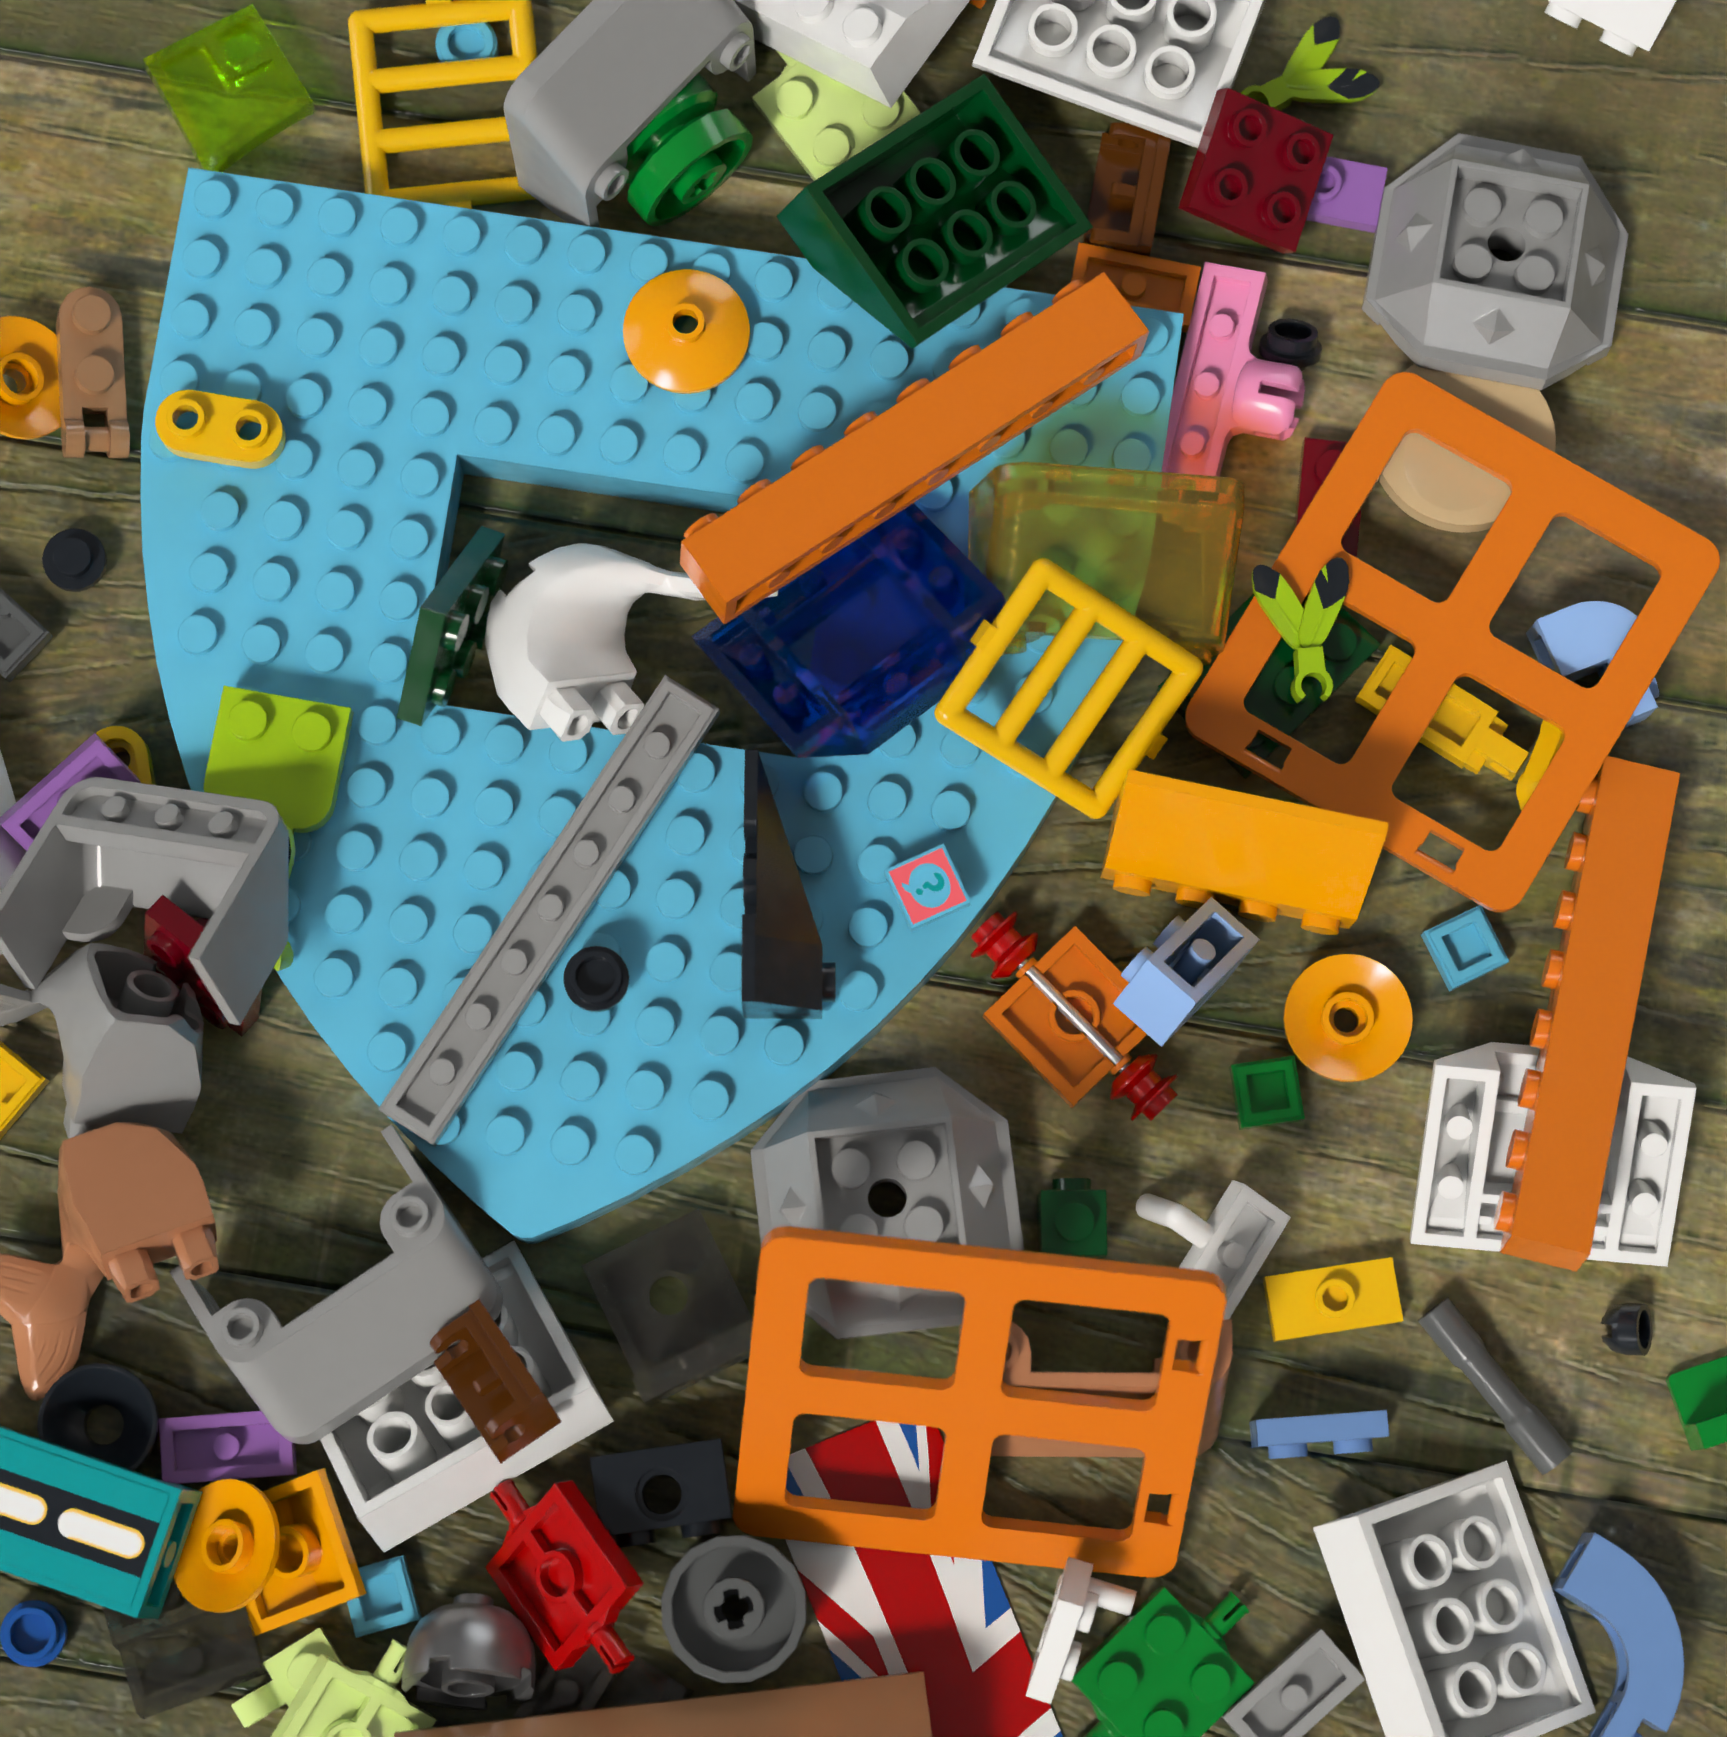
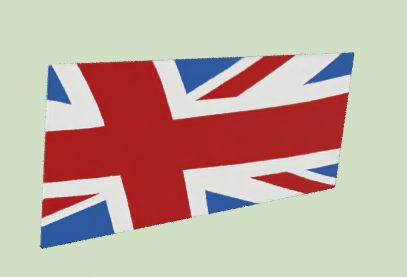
M871 1421L790 1454L786 1488L791 1494L798 1496L927 1509L936 1503L944 1442L939 1429L936 1427ZM785 1539L841 1680L923 1671L932 1737H1063L1050 1704L1026 1697L1033 1661L992 1561Z

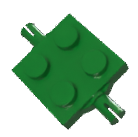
M1160 1585L1076 1668L1071 1682L1090 1701L1095 1716L1099 1720L1084 1737H1201L1255 1684L1231 1658L1226 1643L1222 1639L1246 1613L1250 1612L1249 1609L1230 1591L1203 1619L1187 1611L1164 1586Z

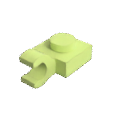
M319 1627L263 1662L273 1680L231 1705L244 1728L252 1726L285 1704L289 1707L321 1653L343 1664L322 1627Z

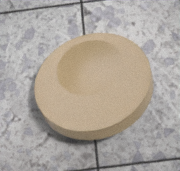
M1413 364L1404 371L1414 373L1555 452V425L1552 413L1540 390L1422 368L1416 364ZM1410 433L1403 438L1378 479L1391 500L1409 516L1430 527L1450 532L1467 533L1490 529L1511 495L1510 488L1505 482L1418 433Z

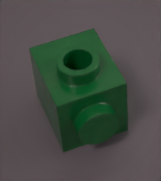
M1089 1178L1052 1179V1190H1041L1037 1196L1038 1253L1103 1260L1107 1256L1106 1189L1091 1190V1179Z

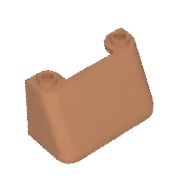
M1223 1320L1197 1456L1210 1449L1218 1437L1232 1358V1320ZM1011 1321L1002 1380L1006 1384L1015 1387L1146 1400L1153 1397L1156 1392L1162 1357L1152 1360L1153 1373L1031 1372L1029 1339L1022 1328ZM960 1323V1325H959V1337H960L961 1323ZM1178 1339L1174 1359L1189 1360L1196 1363L1201 1340L1188 1341ZM1001 1435L993 1441L991 1456L1144 1458V1453L1135 1448Z

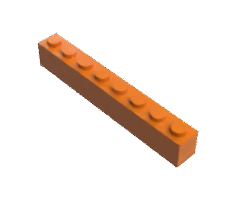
M1105 272L1086 284L1082 279L1069 283L1052 299L1053 305L1035 316L1031 312H1025L1017 316L1003 328L1000 333L1001 338L984 349L979 345L967 348L952 360L948 366L949 371L932 382H929L927 378L915 381L899 394L896 399V405L880 415L871 411L860 416L846 428L843 434L845 437L830 447L824 449L822 445H817L808 449L792 463V471L773 483L769 479H763L753 484L738 498V505L720 517L716 513H710L694 522L685 531V539L681 541L680 565L722 623L725 625L1141 357L1149 330Z
M1607 756L1576 808L1577 812L1585 813L1582 833H1572L1565 858L1564 869L1574 871L1570 892L1561 891L1554 913L1553 927L1563 930L1559 951L1549 950L1541 980L1542 987L1551 989L1547 1010L1538 1008L1530 1035L1529 1045L1540 1048L1536 1069H1526L1518 1096V1107L1528 1109L1524 1130L1515 1129L1513 1131L1506 1157V1168L1516 1171L1512 1191H1502L1494 1218L1493 1228L1503 1231L1499 1253L1576 1272L1590 1255L1680 779V773Z

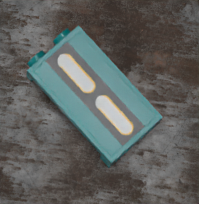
M0 1423V1570L135 1618L159 1619L202 1492L181 1484L155 1479L1 1426Z

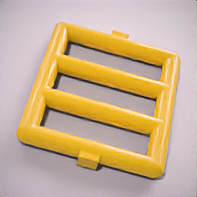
M426 0V3L363 9L352 12L348 18V29L365 193L473 209V206L535 200L533 196L518 185L517 176L389 189L386 154L507 142L510 139L505 117L383 129L380 94L516 80L537 57L531 0ZM509 20L513 55L377 69L374 34Z
M1039 558L1032 563L992 623L985 619L982 621L970 639L976 648L936 705L934 715L940 724L1089 818L1100 819L1106 815L1119 796L1128 770L1136 771L1145 756L1154 760L1168 738L1162 734V731L1201 676L1203 664L1198 657L1047 558ZM1046 590H1049L1073 606L1074 609L995 726H992L966 708ZM1097 622L1122 638L1123 641L1043 758L1017 742L1016 739ZM1146 654L1172 672L1094 787L1090 788L1065 771Z

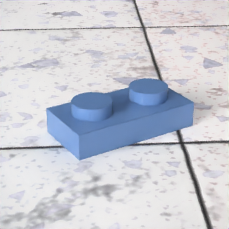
M1387 1410L1260 1419L1249 1422L1251 1447H1268L1269 1459L1308 1456L1307 1444L1333 1442L1334 1454L1372 1452V1439L1389 1437Z

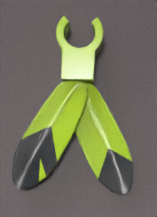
M1329 16L1314 23L1305 33L1288 61L1282 76L1261 86H1249L1241 94L1281 111L1290 106L1292 100L1307 103H1351L1361 101L1373 95L1378 90L1380 82L1373 74L1362 69H1322L1333 53L1340 36L1339 20Z
M1337 557L1329 561L1318 572L1304 608L1280 573L1268 566L1257 565L1252 571L1251 577L1253 593L1273 626L1286 643L1295 650L1293 652L1295 677L1291 683V695L1298 704L1306 696L1301 687L1303 678L1314 677L1322 686V693L1319 698L1325 701L1332 693L1333 681L1326 671L1323 646L1321 645L1326 640L1347 593L1349 585L1347 563L1342 558Z

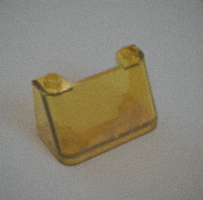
M1037 462L1008 463L994 468L969 492L967 642H971L970 639L984 619L990 623L995 620L1032 563L1039 558H1047L1198 657L1203 665L1210 664L1211 658L1223 652L1245 510V484L1234 478ZM1046 590L1003 654L1023 653L1027 650V643L1036 641L1044 635L1056 636L1074 607L1049 590ZM1097 622L1086 636V638L1123 641L1122 638Z

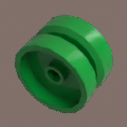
M700 73L627 146L628 161L626 169L629 171V176L625 184H630L627 201L643 220L653 227L674 221L707 199L728 180L744 161L752 147L753 135L732 111L728 109L715 111L718 94Z

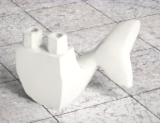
M577 543L556 548L531 561L529 566L533 572L515 585L507 596L502 590H499L491 602L485 631V647L497 695L528 730L551 728L562 742L580 740L589 733L592 724L595 722H602L612 735L626 734L644 708V703L631 689L637 671L625 649L624 634L627 614L632 604L645 593H655L695 601L706 599L687 573L668 571L606 546ZM778 590L768 597L777 596Z

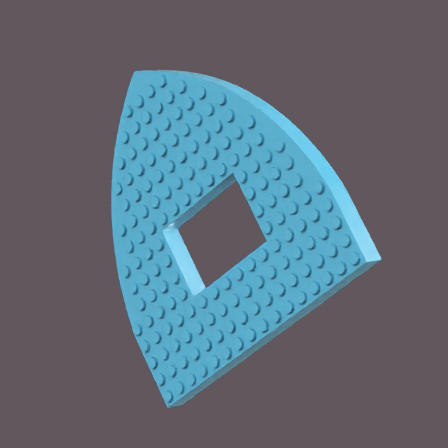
M188 167L145 399L141 434L140 498L142 553L157 667L170 723L189 786L193 791L204 792V778L223 686L349 707L353 710L354 716L333 815L318 830L308 833L294 832L293 835L296 853L289 878L288 942L293 949L294 957L290 967L279 972L277 971V973L315 1030L379 1107L626 735H612L608 729L591 727L589 733L580 740L562 742L551 728L528 730L515 715L448 705L445 707L436 705L422 726L397 718L420 607L448 571L464 474L726 513L738 505V498L750 486L763 479H769L771 483L775 482L792 471V463L805 451L817 445H822L824 449L830 447L845 437L843 435L844 431L857 418L871 411H874L877 415L885 412L897 404L896 399L899 394L915 381L927 378L929 382H932L949 371L948 366L952 360L967 348L979 345L984 349L1001 338L1000 333L1003 328L1017 316L1025 312H1031L1035 316L1053 305L1052 299L1055 296L1054 294L1004 287L912 349L813 269L806 258ZM681 269L707 272L729 284L744 303L750 324V340L747 353L735 373L715 388L693 394L669 392L656 387L644 379L632 365L627 355L623 338V323L626 310L639 289L651 279L661 274ZM1131 306L1149 330L1141 357L827 558L796 757L759 752L823 945V962L836 963L835 1002H822V1019H744L741 1003L742 914H745V906L743 905L745 750L700 743L437 1145L433 1146L388 1117L446 1177L516 1239L527 1244L540 1243L603 1216L690 1171L781 1113L792 1100L804 1093L819 1080H824L869 1042L939 970L991 905L1022 860L1058 797L940 724L935 718L934 710L976 648L970 639L982 621L985 619L992 623L1032 563L1039 558H1047L1131 614H1134L1150 557L1184 313ZM684 315L675 321L674 328L680 333L687 334L696 329L698 322L692 316ZM180 390H196L261 401L272 407L278 414L285 429V446L280 456L273 463L258 469H248L179 457L166 448L157 433L155 417L158 407L166 397ZM194 412L181 414L177 419L176 426L184 430L192 428L198 421V414ZM255 422L245 424L240 430L239 437L244 440L255 439L261 432V425ZM1046 590L966 709L990 725L995 726L1074 607L1049 590ZM1096 622L1016 741L1044 758L1123 639ZM1082 748L1065 771L1069 775L1077 762ZM944 843L971 904L964 909L911 932L884 875V870ZM591 946H602L616 952L624 960L629 972V987L625 997L618 1005L603 1012H590L579 1008L567 995L563 982L564 970L571 957L578 951Z

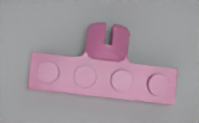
M1209 262L1204 264L1173 388L1157 505L1210 515L1227 445L1232 437L1245 433L1283 441L1291 437L1298 424L1299 418L1294 417L1295 409H1300L1303 406L1305 386L1302 371L1297 366L1257 359L1251 354L1268 283L1265 272Z

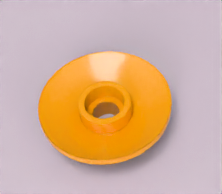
M681 269L661 274L651 279L639 289L626 310L623 323V338L625 349L632 365L644 379L656 387L669 392L693 394L715 388L735 373L747 353L750 340V324L744 303L729 284L707 272ZM688 315L695 318L698 325L693 332L684 334L674 328L675 321L681 316Z
M20 316L0 317V434L23 440L44 437L61 427L57 336L49 328L32 319ZM3 375H8L14 379L17 384V393H14L7 387Z
M1338 954L1315 962L1300 974L1287 995L1283 1020L1288 1042L1295 1055L1306 1067L1330 1080L1359 1082L1383 1073L1399 1059L1410 1039L1413 1015L1409 996L1401 981L1391 970L1380 962L1365 956ZM1348 1010L1353 1013L1356 1018V1027L1353 1031L1342 1032L1336 1028L1334 1015L1337 1011Z
M223 1479L212 1482L198 1490L202 1492L173 1576L178 1589L187 1601L199 1609L215 1613H227L238 1610L249 1604L261 1593L275 1569L280 1547V1530L277 1515L267 1496L259 1488L248 1482Z

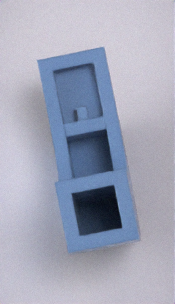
M1595 1532L1583 1533L1553 1583L1552 1590L1586 1610L1597 1619L1607 1632L1615 1651L1617 1664L1615 1685L1607 1704L1588 1737H1643L1636 1732L1641 1722L1654 1730L1667 1732L1680 1701L1684 1678L1683 1644L1675 1614L1658 1583L1637 1560Z

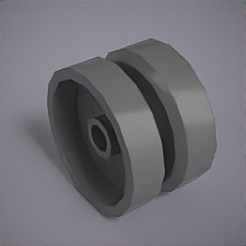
M746 1535L719 1536L691 1548L671 1570L661 1596L662 1627L674 1654L694 1673L720 1683L751 1682L777 1670L796 1649L807 1620L806 1590L794 1564L774 1545ZM731 1595H739L740 1599L744 1598L748 1604L747 1613L739 1621L729 1620L722 1610L725 1599Z

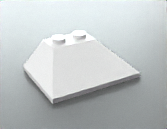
M1490 1042L1434 1060L1409 1239L1411 1244L1500 1252L1503 1231L1493 1228L1494 1218L1502 1191H1512L1516 1170L1506 1168V1157L1513 1131L1515 1129L1524 1130L1528 1109L1518 1107V1096L1526 1069H1536L1540 1048L1530 1045ZM1628 1056L1591 1252L1587 1260L1668 1267L1696 1086L1693 1082Z

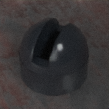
M1623 1303L1614 1305L1607 1310L1601 1320V1324L1612 1325V1334L1602 1335L1603 1342L1612 1351L1619 1354L1647 1355L1652 1342V1318L1647 1304Z

